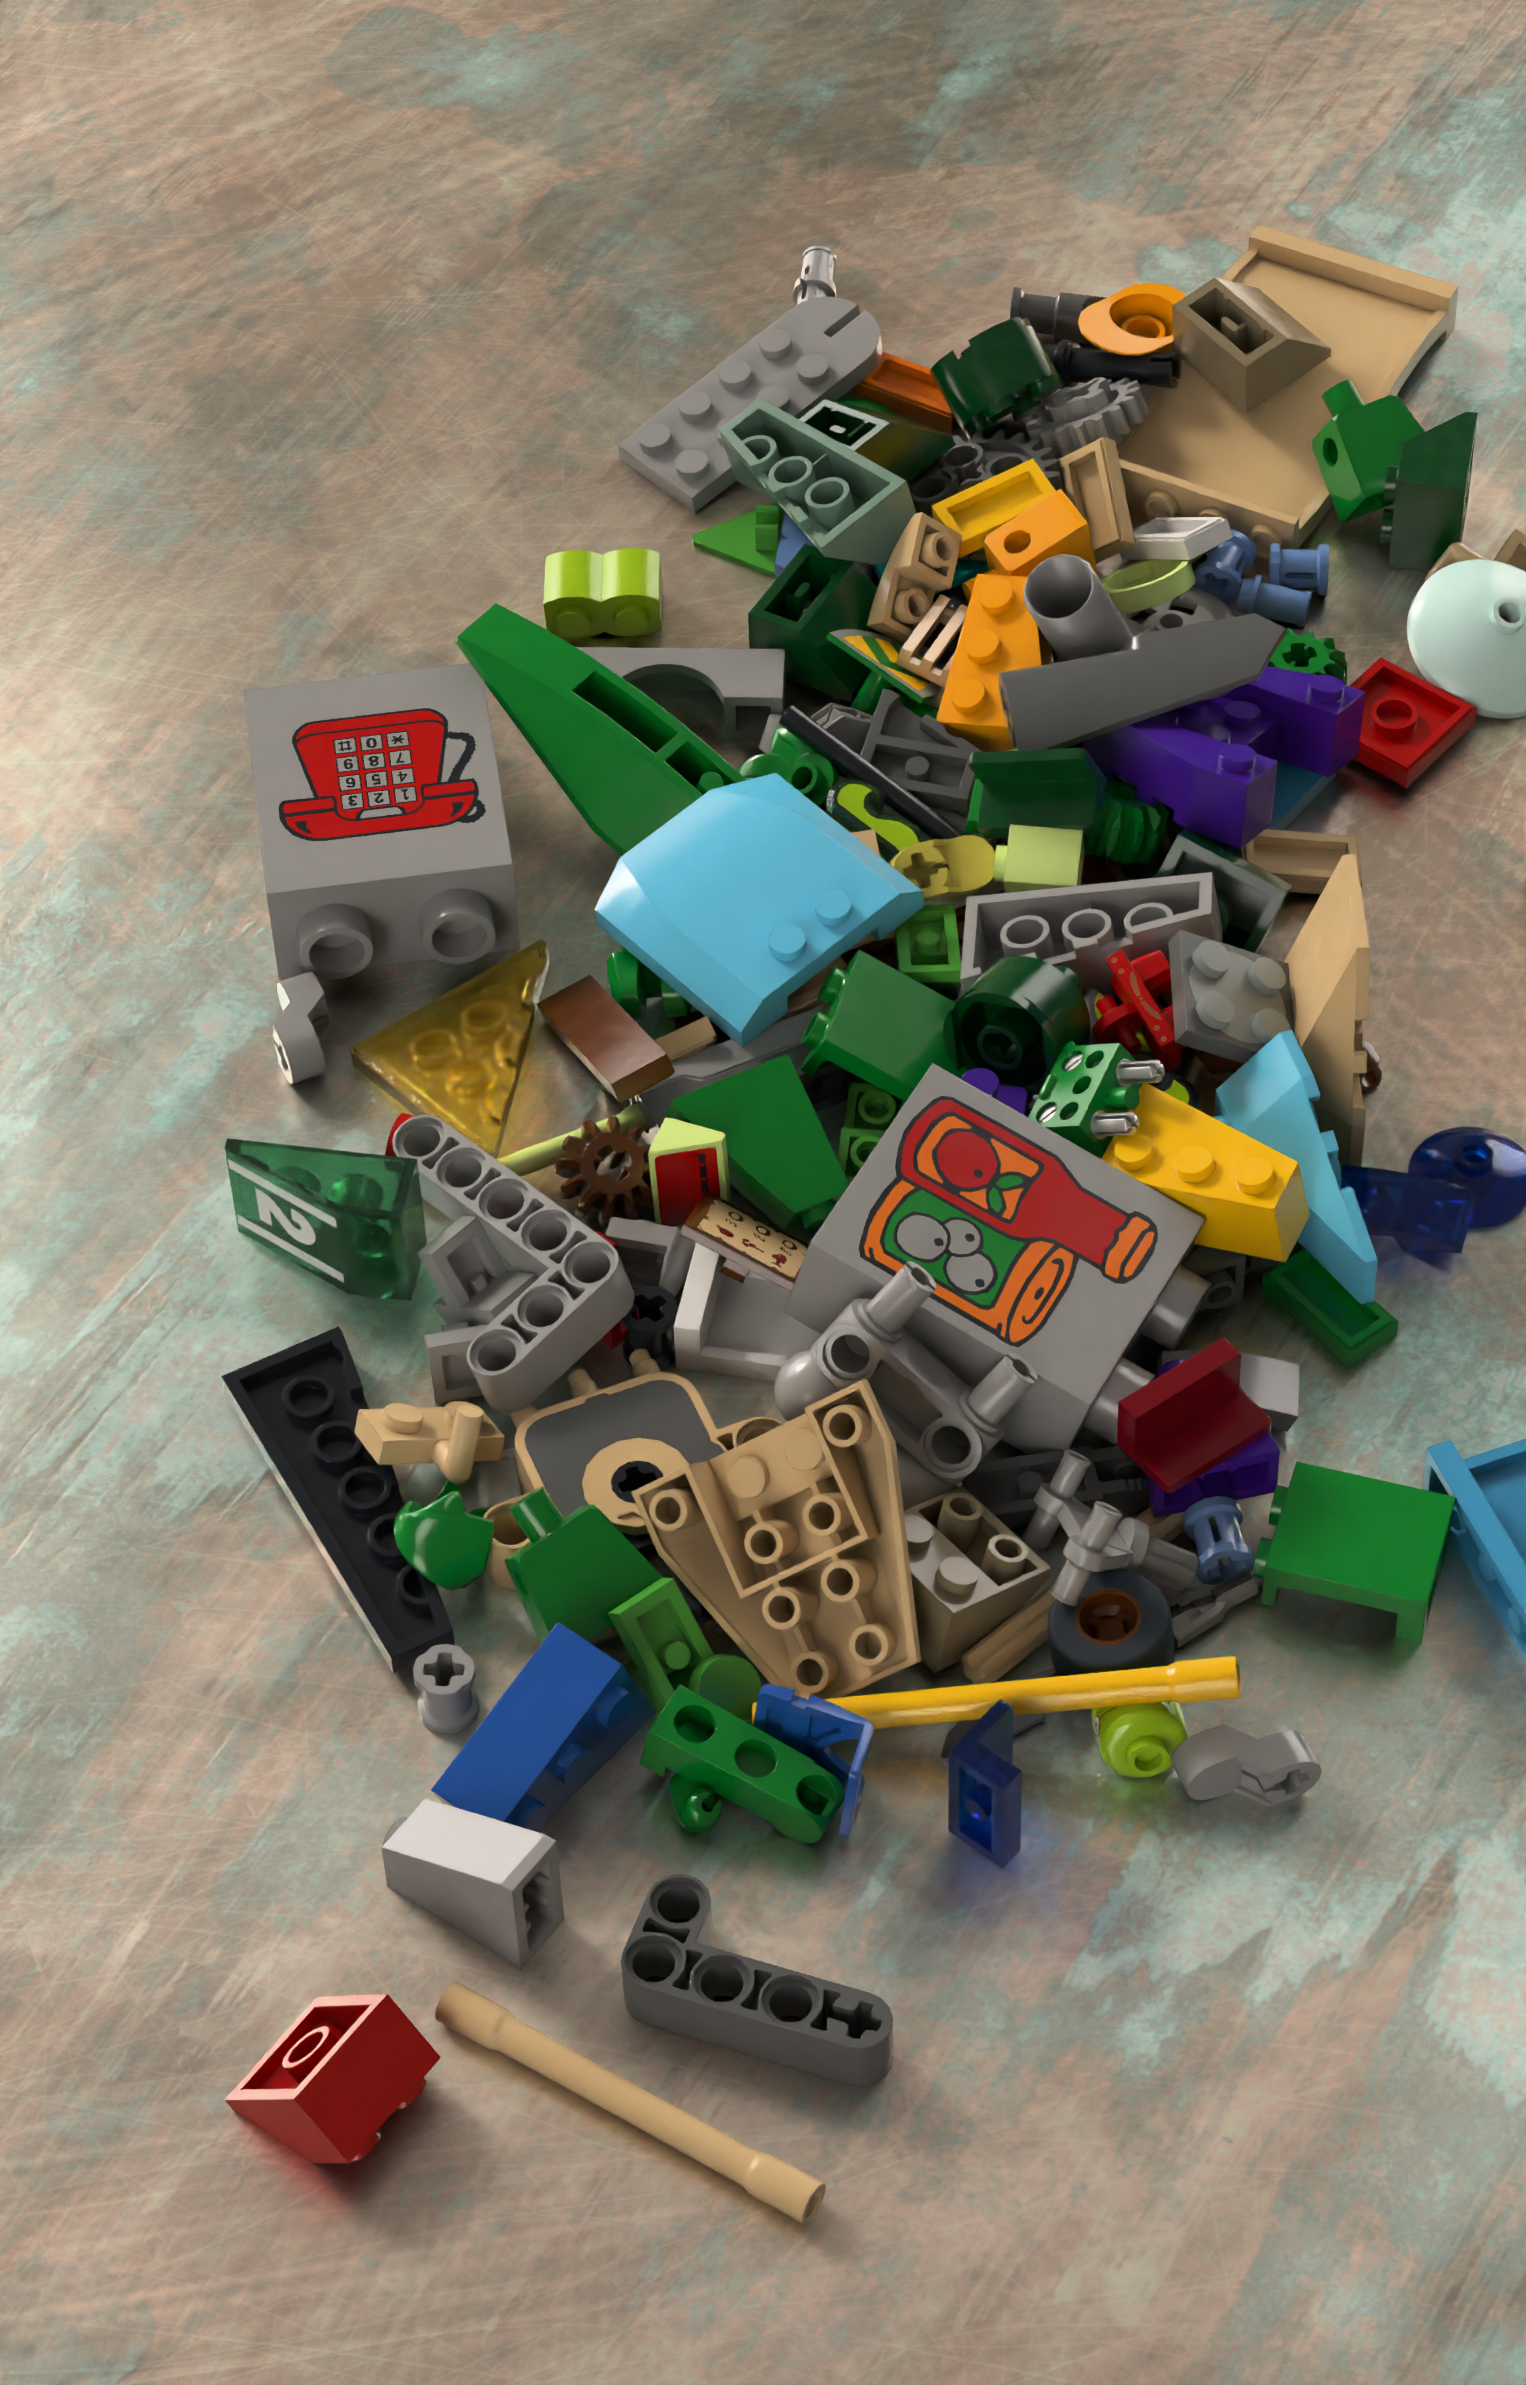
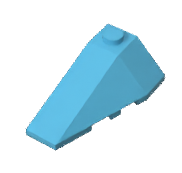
M1293 1031L1279 1032L1216 1089L1213 1118L1299 1162L1310 1216L1297 1241L1360 1304L1373 1302L1378 1259L1354 1190L1350 1186L1340 1189L1341 1170L1337 1157L1339 1147L1334 1132L1331 1130L1320 1133L1317 1115L1312 1103L1320 1098L1317 1083Z

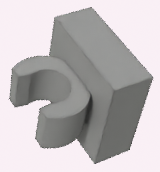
M464 1321L441 1325L442 1332L424 1335L432 1390L436 1404L483 1396L468 1365L466 1354L469 1344L488 1324L469 1327L468 1322Z

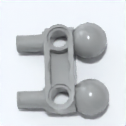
M912 1261L906 1262L873 1299L857 1298L853 1300L811 1346V1350L796 1353L786 1360L776 1375L774 1386L776 1407L786 1422L805 1414V1407L856 1382L867 1379L892 1436L898 1442L896 1443L904 1511L957 1488V1484L973 1472L982 1459L1004 1437L1003 1417L1038 1378L1033 1367L1025 1359L1010 1352L972 1390L902 1327L937 1287L932 1276L924 1268ZM845 1335H853L862 1339L868 1346L870 1356L866 1357L854 1353L847 1345ZM945 1426L957 1427L964 1431L969 1438L971 1446H960L952 1442L947 1436Z

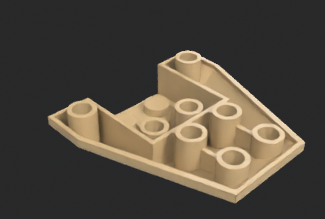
M867 1379L856 1382L805 1407V1414L708 1461L688 1464L631 1492L658 1555L770 1684L796 1690L795 1695L800 1697H809V1695L821 1699L844 1697L921 1661L896 1443Z

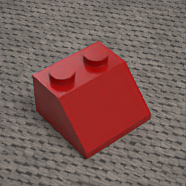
M388 1994L316 1997L228 2095L225 2101L233 2111L310 2162L349 2164L358 2161L375 2147L381 2136L378 2129L395 2110L406 2107L422 2093L426 2086L425 2075L441 2057Z

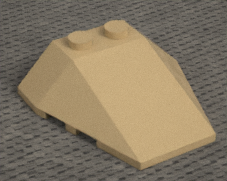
M1356 854L1342 855L1284 962L1288 963L1294 1035L1314 1075L1320 1092L1319 1100L1312 1102L1317 1115L1320 1133L1333 1130L1339 1147L1338 1161L1348 1168H1359L1362 1165L1366 1107L1365 1103H1363L1359 1075L1360 1073H1367V1052L1362 1051V1020H1368L1370 943Z

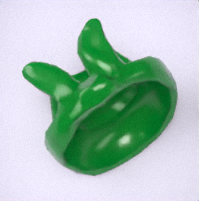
M447 1479L442 1491L430 1505L427 1506L417 1501H409L402 1507L395 1518L394 1535L397 1547L404 1558L422 1576L443 1588L457 1590L467 1587L486 1572L485 1568L495 1527L492 1521L483 1518V1515L490 1507L476 1508L467 1512L461 1497L462 1491L459 1484H454Z

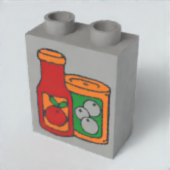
M932 1063L811 1240L783 1313L822 1335L853 1300L857 1298L873 1299L906 1262L912 1261L920 1265L932 1276L937 1287L902 1327L973 1390L1010 1352L1025 1359L1037 1373V1381L1003 1417L1005 1428L1003 1441L1028 1455L1069 1450L1073 1448L1083 1430L1087 1428L1109 1442L1116 1444L1118 1402L1153 1381L1155 1377L1152 1373L1127 1359L1142 1335L1173 1351L1194 1318L1212 1284L1181 1266L1186 1260L1206 1219ZM845 1335L847 1345L854 1353L866 1357L870 1356L868 1346L862 1339L853 1335Z

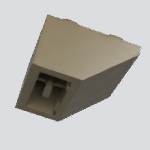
M1213 278L1172 305L1174 352L1178 353L1184 361L1246 413L1331 357L1330 347L1255 287Z
M959 1486L904 1511L921 1660L934 1673L961 1661L964 1653L1020 1610L1046 1582L1052 1570L1041 1557L963 1486Z

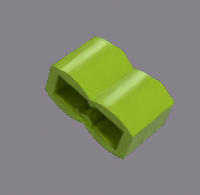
M623 548L602 555L586 550H567L546 557L543 605L546 629L559 638L576 639L596 636L603 632L617 636L637 637L662 630L663 579L659 552L644 548Z

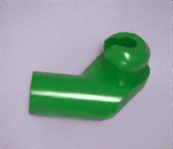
M678 1773L671 1778L668 1789L674 1815L678 1823L688 1831L696 1833L708 1832L714 1828L722 1816L723 1806L721 1800L717 1802L715 1794L711 1789H707Z

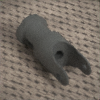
M1014 287L1010 319L1020 317L1023 320L1027 317L1037 334L1052 335L1054 341L1060 342L1064 339L1074 340L1078 344L1094 345L1081 334L1078 320L1081 311L1096 302L1106 299V297L1060 292L1057 297L1024 294L1022 288Z

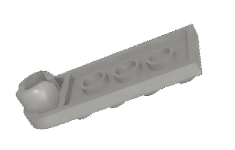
M817 297L795 305L617 445L620 460L689 510L696 513L736 481L719 429L760 397L797 419H800L824 399L837 401L866 378L876 368L881 359L882 342L876 319L867 310L860 314L857 303L840 297Z

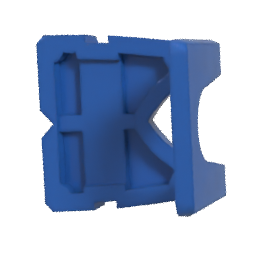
M771 1684L762 1686L757 1698L753 1726L813 1759L815 1764L824 1768L839 1780L846 1790L839 1836L848 1838L863 1795L865 1784L863 1771L874 1732L872 1722L813 1695H809V1698L806 1699L796 1696V1690ZM859 1739L852 1765L839 1758L829 1747V1745L842 1740Z

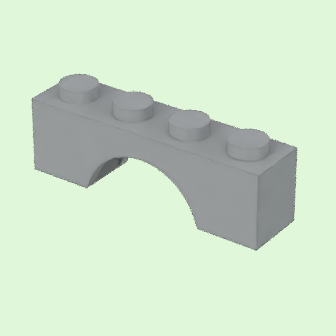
M576 647L641 690L661 707H682L705 715L718 726L725 740H761L769 715H783L785 713V649Z

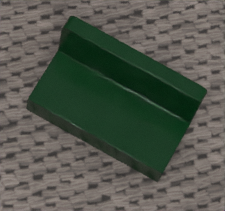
M1065 748L970 753L968 766L983 784L977 829L985 839L1008 838L1010 824L1083 830V835H1100L1107 779L1085 749Z

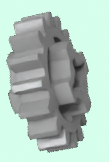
M1098 377L1087 383L1074 387H1065L1052 395L1054 402L1045 404L1046 410L1034 413L1032 415L1033 420L1026 423V427L1031 440L1040 439L1042 449L1051 447L1054 456L1061 452L1062 457L1102 437L1114 440L1117 445L1123 440L1121 434L1130 432V425L1141 423L1143 421L1142 415L1148 413L1149 410L1137 380L1129 382L1128 378H1123L1113 384L1112 379L1107 380V378Z

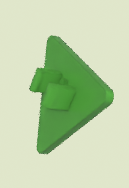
M776 503L756 505V510L695 533L692 536V544L710 553L775 577V560L785 511Z

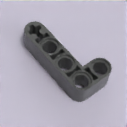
M684 1874L665 1876L654 1883L636 1919L621 1959L624 2001L627 2011L635 2020L647 2026L848 2085L864 2087L876 2084L887 2076L892 2068L894 2057L893 2016L890 2007L882 1998L866 1991L712 1947V1909L708 1888L699 1879ZM677 1918L690 1919V1921L684 1923L669 1922ZM653 1976L666 1978L659 1982L644 1981L646 1978ZM719 1996L735 1998L728 2002H715L712 2000ZM787 2016H800L804 2018L793 2023L780 2020Z

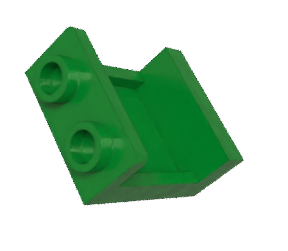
M861 950L855 954L843 970L837 966L831 969L817 996V999L825 1003L822 1012L817 1011L813 1015L800 1041V1044L808 1048L800 1068L801 1071L812 1076L824 1061H831L904 1102L908 1100L932 1063L960 1079L968 1071L964 1066L958 1071L951 1062L945 1048L943 1037L944 1021L955 1005L954 1001Z
M1296 1461L1289 1487L1277 1485L1274 1492L1269 1515V1525L1277 1526L1273 1540L1262 1537L1255 1557L1253 1577L1264 1579L1262 1604L1275 1607L1281 1587L1394 1612L1398 1613L1395 1638L1422 1644L1451 1538L1456 1497Z

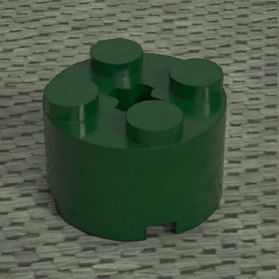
M1020 317L1006 320L977 334L968 340L971 346L960 353L959 359H957L952 350L937 361L930 370L936 385L969 441H971L976 431H981L983 437L994 431L999 426L997 421L1009 414L1012 415L1015 421L1028 417L1043 407L1044 404L1041 399L1054 393L1063 385L1059 379V373L1027 317L1023 320Z
M1010 956L997 959L957 1000L945 1018L943 1037L951 1062L958 1071L963 1066L968 1071L974 1068L989 1069L999 1078V1085L1022 1087L1029 1092L1030 1100H1032L1034 1095L1039 1094L1063 1046L1070 1041H1074L1077 1046L1088 1044L1091 1020L1088 1007L1081 995V980L1070 968L1065 966L1054 967L1037 958Z

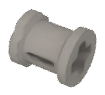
M441 1644L430 1647L426 1653L416 1659L413 1667L415 1685L422 1691L418 1700L420 1720L425 1727L435 1733L446 1735L460 1733L476 1721L480 1711L478 1694L473 1688L476 1677L474 1660L461 1647L456 1645Z

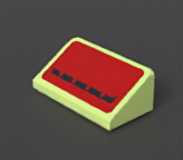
M665 1117L648 1152L655 1223L682 1228L706 1191L732 1204L726 1134Z

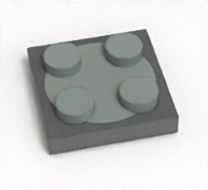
M1180 929L1168 941L1175 1043L1245 1064L1279 1032L1292 1030L1294 1033L1288 963Z

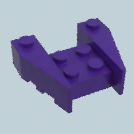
M1266 666L1260 679L1234 688L1226 695L1197 701L1083 742V749L1089 753L1101 772L1109 780L1121 776L1137 786L1136 797L1151 807L1159 804L1161 801L1174 810L1173 821L1189 831L1241 849L1271 825L1278 765L1276 760L1330 778L1358 755L1366 692L1346 686L1342 680L1333 676H1317L1310 673Z

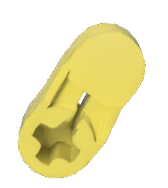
M963 835L947 840L932 839L912 844L900 851L889 864L923 891L924 902L937 899L950 900L977 892L994 877L995 851L992 845L984 838L975 835Z

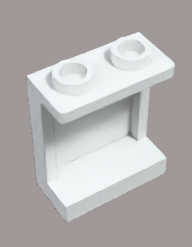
M696 1242L674 1324L676 1368L775 1382L776 1375L783 1363L796 1353L811 1350V1346L821 1334L783 1313L791 1294L790 1291L752 1271L747 1275L743 1284L720 1272L726 1258Z

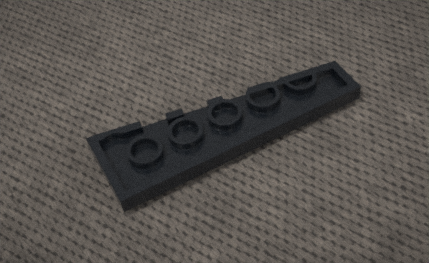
M339 1326L221 1376L225 1395L393 1674L414 1665L416 1659L426 1653L432 1646L441 1644L455 1645L453 1629L437 1585L413 1568L397 1547L394 1523L397 1514L405 1504L400 1494L399 1483L392 1465H378L354 1433L359 1409H369L364 1396L361 1380Z

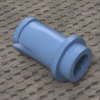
M1257 575L1255 580L1244 578L1239 594L1237 612L1243 614L1256 613L1267 619L1296 624L1298 627L1304 628L1313 592H1304L1263 582V576Z

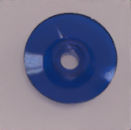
M1469 1126L1446 1129L1431 1135L1415 1149L1408 1166V1185L1417 1203L1425 1211L1441 1221L1469 1228L1499 1225L1513 1219L1526 1208V1151L1508 1136L1494 1130Z

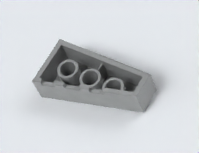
M1208 872L967 897L960 973L963 994L997 959L1010 956H1028L1045 961L1054 967L1065 966L1074 971L1081 980V995L1083 998L1088 988L1096 989L1103 996L1111 995L1113 998L1117 997L1110 986L1113 973L1106 963V958L1120 950L1124 951L1130 962L1157 950H1161L1165 958H1169L1168 941L1179 929L1222 943L1223 927L1213 874Z

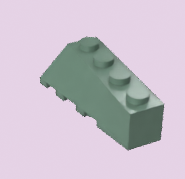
M761 397L719 429L736 480L781 506L824 557L881 566L890 558L904 529L913 515L916 514L906 480Z

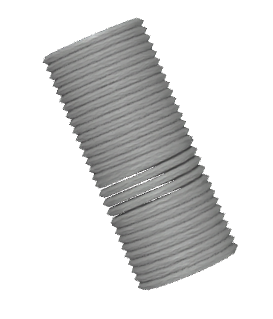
M1062 554L1049 557L1038 564L1027 577L1023 589L1024 604L1061 662L1110 653L1134 637L1090 563L1079 556Z

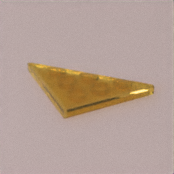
M542 939L353 1046L349 1049L353 1066L415 1116L433 1115L442 1119L497 1160L538 1008L536 1003L540 1001L550 963L547 943Z

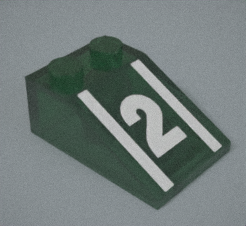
M227 1138L224 1149L238 1232L348 1294L363 1295L373 1299L412 1300L422 1263L417 1252L427 1244L417 1159Z

